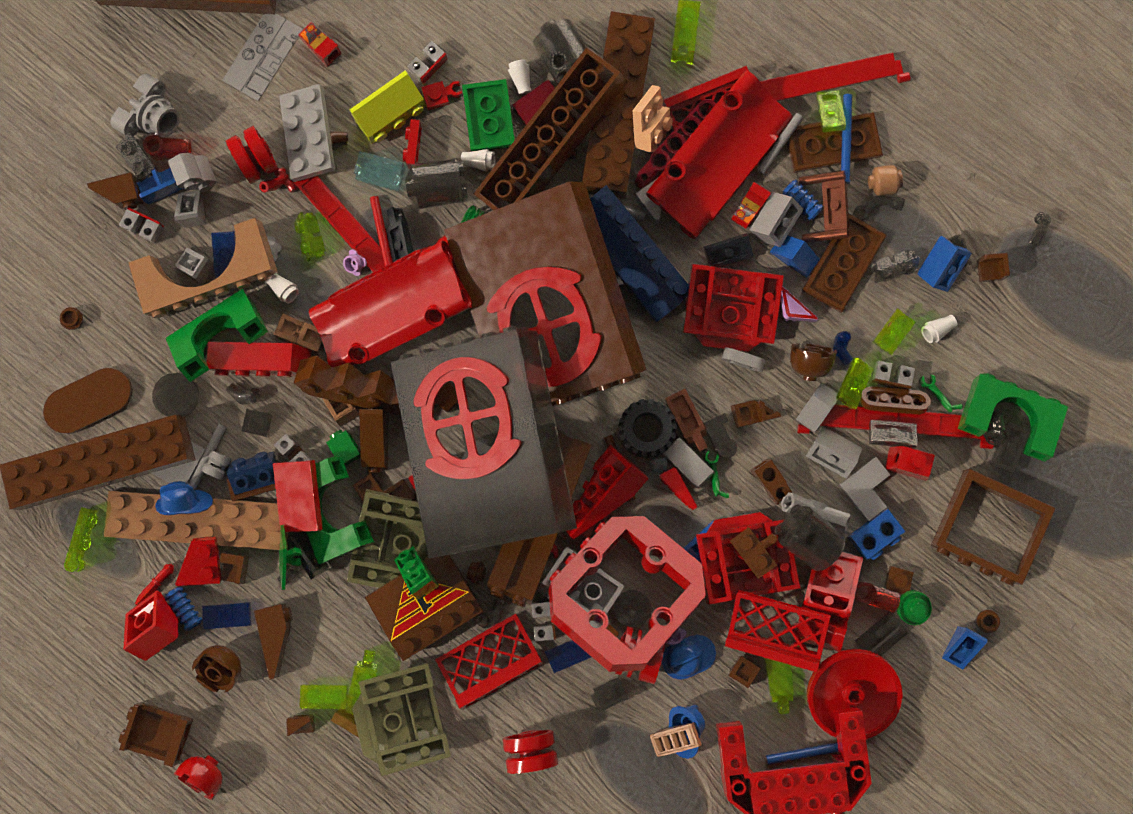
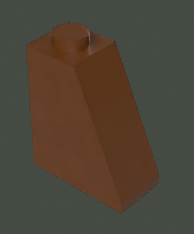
M359 409L361 467L368 468V473H381L382 469H388L389 414L383 409Z

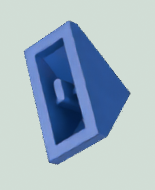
M787 235L781 247L774 246L769 252L805 278L809 276L820 260L805 241Z
M958 626L942 659L963 670L985 646L988 639L968 628Z

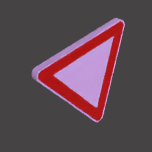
M782 286L781 305L783 312L781 315L785 321L816 322L818 317Z

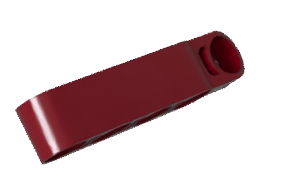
M702 100L653 152L650 160L638 172L634 183L638 188L643 189L661 175L669 161L678 152V150L670 148L669 141L673 138H678L683 145L692 134L685 130V124L692 121L698 127L706 117L702 115L701 107L703 105H710L713 109L716 105L713 100ZM663 155L666 158V164L663 167H657L653 161L655 156ZM646 175L647 180H642L641 176Z

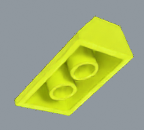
M405 70L349 110L359 128L370 143L373 144L374 142L378 143L387 137V133L391 130L401 128L411 116L416 117L421 114L426 104Z

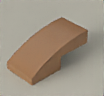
M283 313L281 314L273 335L318 352L322 339L316 327Z

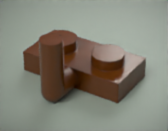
M748 527L730 540L758 579L777 566L766 550L777 542L776 535L770 534L760 542Z

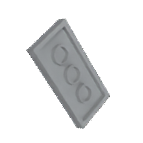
M317 84L280 95L291 180L296 182L335 171L323 86Z

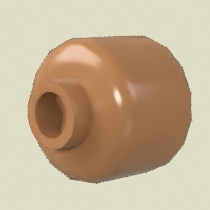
M894 165L875 167L872 175L868 176L869 189H873L877 196L896 194L899 188L903 187L902 171L898 170Z

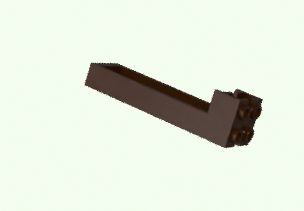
M548 429L488 580L487 586L488 590L491 591V595L500 599L508 596L513 598V604L525 607L526 604L531 606L592 444L576 438L572 439L567 437L566 434Z

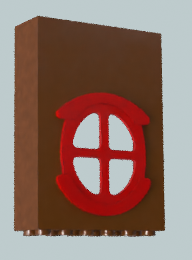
M569 181L444 229L460 280L472 300L470 310L487 361L499 368L509 379V383L507 386H504L508 398L511 415L514 414L515 419L595 393L598 389L602 391L619 385L618 380H620L621 384L640 378V373L647 370L585 182ZM546 286L561 292L573 305L574 312L552 321L548 320L539 296V288ZM528 293L538 319V325L514 333L511 330V315L514 305L522 294ZM572 322H578L580 325L578 347L569 361L562 362L552 331L555 328ZM541 334L544 337L552 366L542 368L534 365L521 354L517 348V343L523 339Z

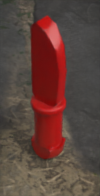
M166 564L163 566L164 568L155 578H152V581L139 594L135 605L141 603L153 594L158 586L162 585L163 581L174 572V565Z

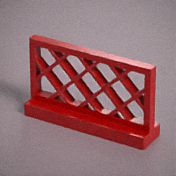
M747 65L664 99L662 106L670 108L673 131L680 122L675 121L672 112L681 109L688 112L689 115L696 102L705 100V98L712 96L711 100L714 101L716 94L720 92L725 94L727 89L734 85L744 71H749ZM708 105V108L704 116L708 115L711 108L710 105ZM687 123L685 124V129L692 132L695 131L694 128L687 126ZM677 138V141H678L679 146H680V148H681V147H682V143H681V141Z
M738 590L725 647L817 672L822 658L831 615ZM741 598L750 600L755 608L745 612L740 605ZM772 606L778 614L768 619L762 608ZM758 611L764 622L754 626L748 616ZM790 612L797 613L801 621L791 625L785 615ZM781 617L787 628L777 633L771 622ZM743 618L750 627L745 632L735 629L736 622ZM814 618L823 620V628L814 631L808 621ZM804 624L810 635L800 639L794 629ZM767 625L773 635L768 638L761 637L757 630ZM790 631L796 642L786 644L780 636ZM814 638L818 644V651L808 650L804 642Z
M516 613L435 659L456 699L455 701L459 709L462 710L544 664ZM513 621L516 622L519 628L516 638L504 635L506 625ZM521 633L525 640L519 639ZM490 634L499 636L496 649L484 646L485 639ZM503 637L515 640L511 654L499 650ZM481 640V644H480V645L475 644L476 642H478V641ZM518 642L528 644L531 653L524 657L515 655ZM475 646L479 648L476 661L463 658L467 647ZM483 649L495 652L491 665L479 662ZM461 651L460 657L455 655ZM498 653L510 656L508 666L503 669L495 667ZM450 657L459 659L455 673L447 671L443 661ZM514 658L519 659V660H517L516 662L513 663V659H514ZM462 660L474 663L471 677L459 674ZM478 665L490 668L488 678L484 680L474 678ZM494 669L498 670V672L492 675ZM449 674L454 675L453 681ZM458 676L470 680L467 690L460 694L455 687ZM473 681L479 682V683L475 684L474 686H472Z

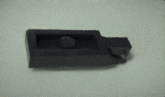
M391 207L386 210L389 224L385 229L392 261L394 262L414 252L403 209Z

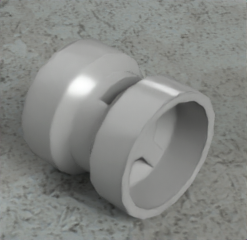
M211 450L208 455L209 460L203 465L201 471L223 480L225 476L224 470L230 465L232 459ZM211 463H213V464H215V465H217V466H219V467H222V468L220 469V468H218V467H216V466H214V465H211Z

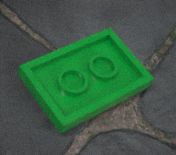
M502 79L462 85L471 152L510 147L515 139L507 80Z

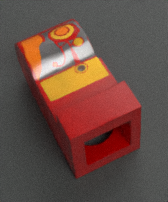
M312 22L298 34L300 39L327 67L341 54L338 45L322 33Z
M754 182L731 220L747 229L770 197L771 192Z

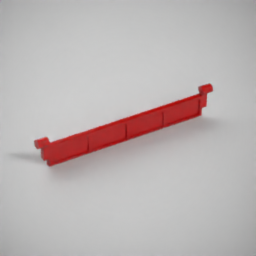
M892 52L760 82L776 101L895 75L897 76L898 83L910 81L911 77L909 72L903 73L901 60L895 61L894 53ZM728 100L729 107L737 106L735 101Z
M318 176L293 182L291 179L285 181L284 186L291 193L296 191L297 188L300 189L352 249H355L358 255L366 259L367 267L372 272L384 267L380 246Z
M834 405L820 424L821 427L979 439L980 448L993 449L994 441L988 440V429L980 437L957 429L962 416L957 414L925 412L924 414L917 415L871 411L860 406ZM798 424L797 433L809 434L810 429L802 424Z

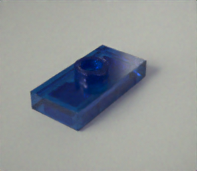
M235 231L211 233L215 278H218L231 262L236 244Z
M250 602L202 606L203 629L252 625Z
M573 640L545 651L553 673L591 658Z

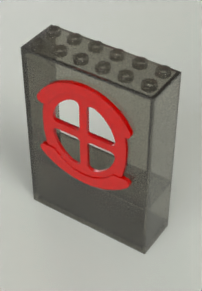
M510 326L504 328L503 333H484L480 339H475V337L465 338L461 340V344H442L438 350H433V348L423 349L419 351L420 355L405 354L399 356V360L391 362L429 559L577 529L537 331L528 330V327L518 328V326ZM466 377H473L484 383L495 398V406L471 412L468 406L464 379ZM453 381L460 413L454 417L435 420L433 413L436 398L443 386ZM498 416L500 422L497 438L486 454L479 455L472 424L475 420ZM461 424L464 429L468 458L459 459L450 454L441 444L437 431Z

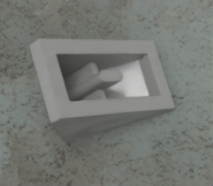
M654 180L636 193L635 200L646 212L652 223L658 225L661 208L653 203L645 194L656 181Z
M199 190L178 194L174 218L184 228L206 224L202 193Z
M186 247L175 267L205 284L216 265L206 257Z
M821 383L796 420L815 433L840 395Z

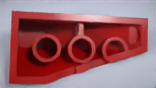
M612 445L596 461L592 468L595 472L589 482L585 481L582 487L585 490L580 500L574 501L561 525L573 539L631 499L649 479L636 465Z

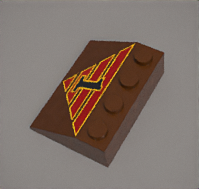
M445 547L423 560L435 577L439 587L421 600L410 593L401 574L365 596L387 638L402 661L410 658L483 612L481 603Z

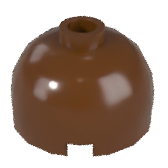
M800 343L792 344L790 363L796 373L803 375L804 380L817 381V377H825L832 371L836 361L837 350L831 352L832 348L816 344H807L805 348H800Z
M222 645L207 647L193 661L192 671L195 669L198 674L195 678L206 689L212 692H218L219 690L228 692L237 683L242 666L241 660L232 649Z

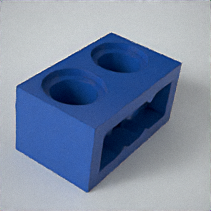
M884 509L873 519L867 521L847 536V538L863 559L871 558L874 560L884 553L882 549L888 544L893 546L902 539L900 535L905 530L889 509ZM884 523H888L891 526V533L888 536L884 535L881 530ZM867 536L873 540V546L869 550L863 545V540Z

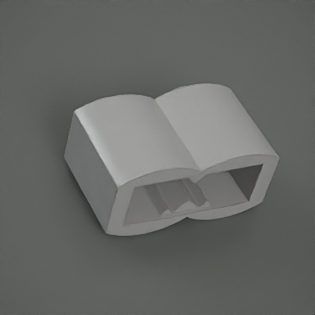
M180 153L168 160L179 188L206 192L213 188L212 185L217 183L206 156Z

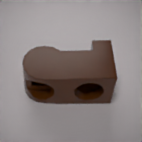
M765 459L750 470L777 505L782 502L783 497L788 492L792 493L786 480L771 459Z

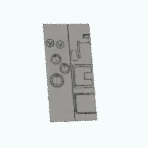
M276 13L275 15L264 14L222 81L258 101L298 38V34L303 29Z

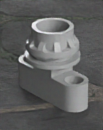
M142 74L133 85L135 89L142 93L139 100L134 98L129 100V104L133 107L130 113L118 107L111 117V126L127 137H133L140 129L151 135L170 136L179 125V113L163 97L166 89L165 84L149 74Z

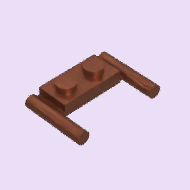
M845 171L799 177V184L803 186L822 183L825 231L803 234L802 240L806 243L849 238Z

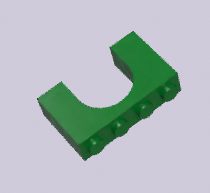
M243 288L166 337L177 368L189 382L209 370L204 358V349L210 339L217 333L228 328H236L248 344L268 333L254 302Z
M988 373L979 374L973 379L957 429L980 437L987 432L993 410L997 404L1004 402L1015 404L1026 413L1030 422V431L1023 454L1045 462L1054 455L1068 406L1061 404V401L1057 399H1047L1039 396L1040 394L1036 391L1018 388V385L1015 383L997 380L994 375Z
M341 456L326 458L315 464L323 530L306 531V534L309 537L314 555L319 564L335 560L374 542L366 520L337 529L331 526L323 515L322 497L324 492L331 485L349 477Z

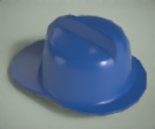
M174 481L160 487V498L157 500L155 507L156 511L163 515L200 513L212 506L213 499L207 492L194 490L186 482Z
M692 635L684 638L680 643L666 648L662 658L663 669L672 678L680 680L701 673L711 667L715 661V645L709 638L703 635Z
M698 705L673 707L669 713V727L694 722L700 738L705 729V719L699 712ZM685 730L684 732L689 743L690 741ZM699 747L677 752L676 754L682 758L689 759L698 753Z

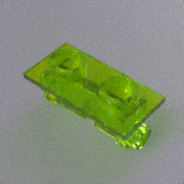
M300 212L294 221L296 233L300 234L301 252L303 255H306L307 262H309L314 255H316V258L325 256L324 252L326 249L322 235L313 237V234L320 232L317 217L313 215V212L306 213L304 216Z

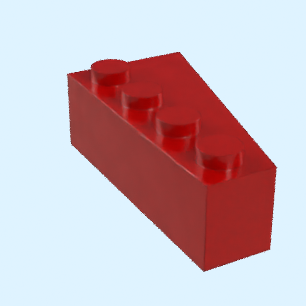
M208 342L206 362L209 370L215 371L214 375L228 376L229 373H235V376L249 377V374H256L258 377L277 375L278 377L291 378V376H296L300 360L310 358L312 350L293 343L248 344L247 342Z

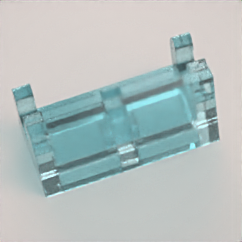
M359 151L354 174H356L355 180L399 192L406 168L402 162Z

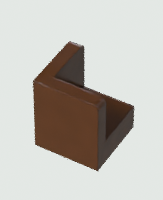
M1008 253L985 254L977 260L979 282L1002 281L1010 276Z
M221 553L220 562L224 563L222 581L245 584L249 556Z

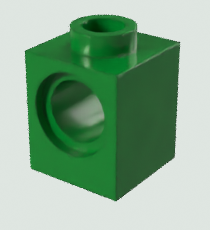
M338 430L329 436L330 440L326 442L334 457H342L345 466L361 457V451L350 432Z

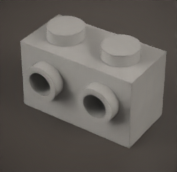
M772 192L751 226L750 231L761 242L781 247L802 213L803 208L793 197Z

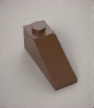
M286 603L254 611L269 680L279 677L291 628L290 621L293 620L290 607L286 606Z

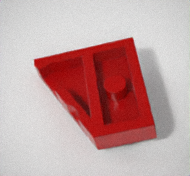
M217 537L193 538L175 585L188 586L221 583L222 576Z

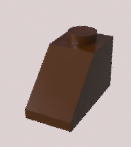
M132 172L87 183L90 190L121 209L127 210L128 207L135 209L138 207L137 205L144 203L139 196L141 193L137 184L139 180Z

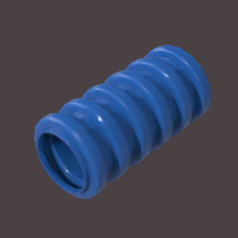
M793 180L783 190L782 194L793 197L803 208L802 214L804 216L807 215L809 221L813 220L822 211L823 205H819L818 200H814L813 195H809L807 189L805 191L802 189L803 185L799 186L797 184L798 181Z
M177 587L168 592L164 598L166 601H169V606L173 607L172 611L176 612V617L180 618L181 621L179 623L185 626L183 628L184 631H189L198 626L203 618L198 617L199 612L194 610L195 606L191 605V600L186 598L187 593L182 592L183 587Z

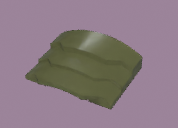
M366 489L359 522L366 520L374 542L352 552L347 582L380 588L401 574L394 559L402 551L414 547L423 560L436 553L441 525L433 516L435 505Z
M428 663L359 681L361 694L352 707L363 755L378 764L381 776L451 757L446 734L443 733L432 688L434 685Z

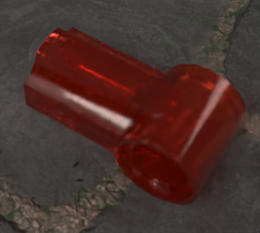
M149 135L143 141L145 152L156 161L171 159L180 153L192 154L190 139L160 138L157 135ZM155 144H160L159 150L151 151Z
M859 581L854 600L895 613L900 603V594L868 582ZM865 586L868 594L862 599L859 595V590Z

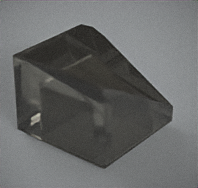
M246 409L242 432L267 437L272 415Z

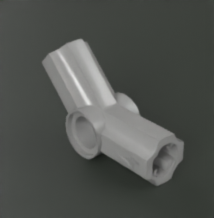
M788 492L781 502L783 512L801 518L802 522L812 526H822L845 534L850 523V514L830 508L819 501L803 498L794 493Z

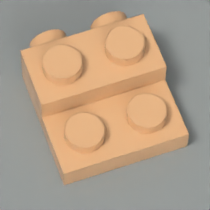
M652 85L633 109L635 148L647 152H653L657 149V144H660L661 140L666 137V132L672 126L670 108L662 106L663 97H661V87Z

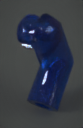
M842 331L835 336L833 351L837 350V357L846 366L854 358L847 351L851 335L847 331Z

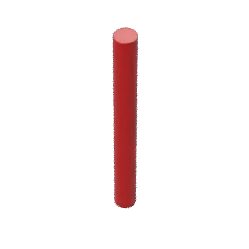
M372 196L370 197L385 267L393 261L379 197Z

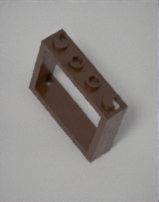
M971 469L963 470L931 546L936 547V552L941 553L943 556L949 557L951 554L957 557V562L965 566L971 567L972 564L979 567V572L992 577L994 574L1001 577L1000 582L1012 587L1014 584L1023 585L1056 508ZM971 484L1040 515L1016 573L1010 572L946 542Z

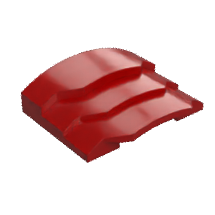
M691 264L683 333L694 334L702 346L723 349L732 348L749 352L761 342L774 344L784 275Z
M761 512L716 519L706 533L696 534L699 559L703 569L707 605L735 600L738 590L755 595H763L800 588L787 519L772 521ZM748 527L760 542L770 534H774L777 537V542L766 549L777 566L759 579L730 542V540Z

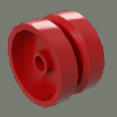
M254 125L243 131V136L248 145L245 146L242 139L237 135L225 140L234 160L250 184L261 179V173L257 164L268 175L279 169L270 147Z
M531 730L502 738L504 751L514 754L505 760L507 773H528L558 765L557 752L552 749H545L555 743L553 730Z

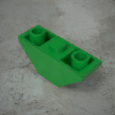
M414 547L402 551L394 559L410 593L417 599L421 600L439 587L435 577Z

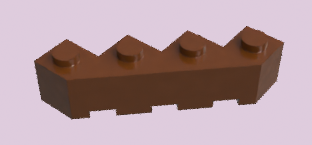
M317 355L300 360L294 384L310 396L368 409H383L387 413L404 417L421 412V407L414 405V397L421 383L414 377L396 382L382 370L364 375L350 363L332 368Z

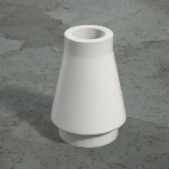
M526 59L509 63L510 69L508 72L519 95L531 92L530 67L526 63Z
M489 149L462 152L461 165L488 172V170H492L495 166V153Z
M278 274L271 275L272 278L265 281L281 302L289 304L299 294L296 284Z
M949 315L926 322L921 331L927 342L937 343L953 328L957 327L958 324L955 317Z

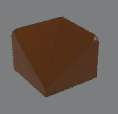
M313 714L294 715L286 719L287 736L299 733H313L315 731Z

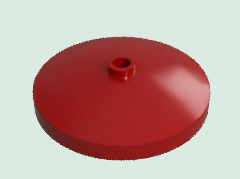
M862 649L844 650L826 658L820 663L818 671L813 672L807 687V703L814 721L823 731L835 738L837 736L833 709L858 707L862 710L865 736L868 739L880 734L891 725L899 713L903 697L900 679L891 664L880 655Z

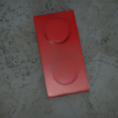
M411 119L410 126L406 127L405 139L408 140V147L403 150V162H406L408 169L417 170L422 133L420 120Z

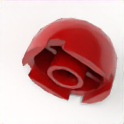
M209 755L205 758L192 756L184 760L174 773V776H178L181 782L197 793H201V791L205 793L204 797L209 800L214 799L223 781L222 772L217 767L219 762Z

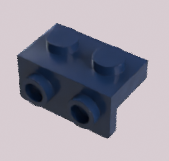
M264 451L257 453L252 458H238L232 461L229 465L227 476L234 494L275 484L273 463H276L277 459L274 451L269 453Z

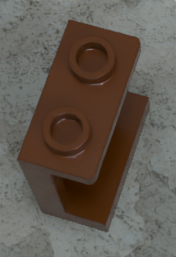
M143 702L131 706L126 720H129L127 727L123 729L119 737V743H121L119 750H130L162 760L164 765L170 767L178 765L193 718Z

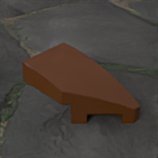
M752 400L731 406L736 428L781 417L778 411H773L761 400L758 402Z

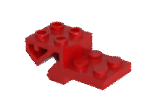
M817 546L802 607L831 615L824 648L840 652L847 631L848 618L853 607L863 557ZM814 618L808 621L814 631L823 628V620ZM804 624L797 627L796 633L800 639L810 635ZM814 638L805 642L818 646Z

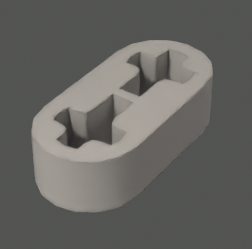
M724 348L721 358L725 362L756 372H763L766 360L732 348Z

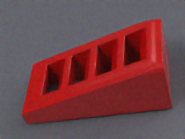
M675 467L658 476L691 511L697 508V504Z

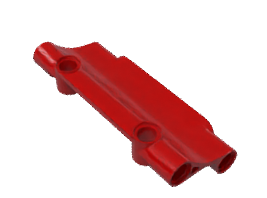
M744 71L669 161L665 170L645 193L646 196L677 221L680 229L686 235L696 239L707 224L716 218L778 140L779 135L792 120V114L769 94L754 74ZM733 100L737 106L729 107L726 101ZM676 169L681 175L679 177H672L669 171Z
M442 240L423 251L421 249L416 250L336 291L327 300L309 309V316L322 339L328 365L333 368L346 363L351 365L363 364L441 326L445 320L472 307V300L452 265L453 256L449 245ZM433 310L439 311L441 315L435 314Z

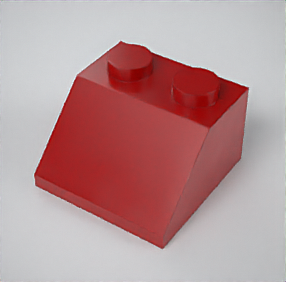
M158 590L125 614L123 650L144 661L158 654L160 650L178 638V618L162 593Z

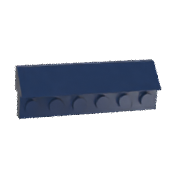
M606 185L592 196L590 200L614 272L651 317L658 322L688 296V283Z

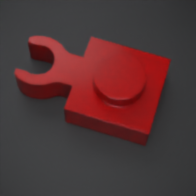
M443 81L421 87L428 111L449 105L448 98L462 97V91H453L455 87L460 86L459 81H453L446 87H444Z

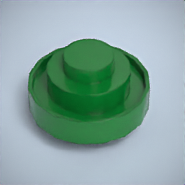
M916 590L907 591L898 599L896 605L897 614L901 620L909 625H921L930 617L932 604L930 599L922 592Z

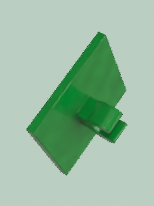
M280 525L279 571L282 590H285L286 564L293 566L301 565V558L293 557L302 555L300 548H293L287 551L284 525Z

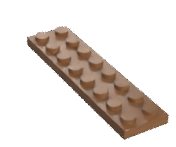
M108 492L104 537L191 543L193 538L217 537V545L279 550L280 524L277 503L213 499L212 506L200 513L163 515L157 512L155 507L157 500L160 498L158 494ZM285 532L287 551H289L290 532Z

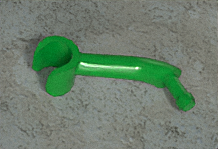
M933 374L930 375V384L925 382L924 376L920 377V385L924 388H929L948 412L952 413V410L963 408L962 404L951 406L948 399L935 385L936 378Z
M708 451L705 453L704 459L715 472L711 476L714 495L716 497L720 495L729 498V493L719 491L720 482L716 465L719 455L717 453L715 460L710 461L708 459Z

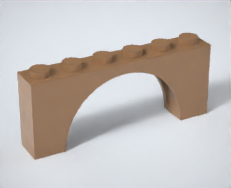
M252 218L234 225L236 244L231 262L218 278L202 286L184 287L176 284L166 275L159 260L150 255L129 262L143 314L153 318H161L166 316L168 311L184 310L188 304L194 302L195 304L204 303L209 300L208 297L214 295L223 296L230 293L229 290L249 287L250 283L256 280L262 282L271 279V275L278 273L263 223L256 218Z

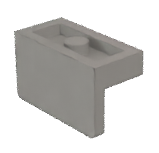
M822 426L806 457L847 478L856 466L862 448Z

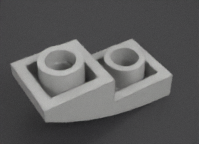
M680 437L663 453L698 489L715 473Z

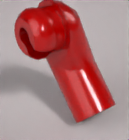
M280 168L274 172L275 179L260 182V190L265 193L279 189L289 179L285 168Z

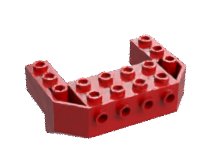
M858 707L833 709L839 754H831L832 763L753 772L747 763L742 723L740 721L716 723L721 760L720 772L727 800L744 814H845L844 812L851 811L872 784L862 710Z

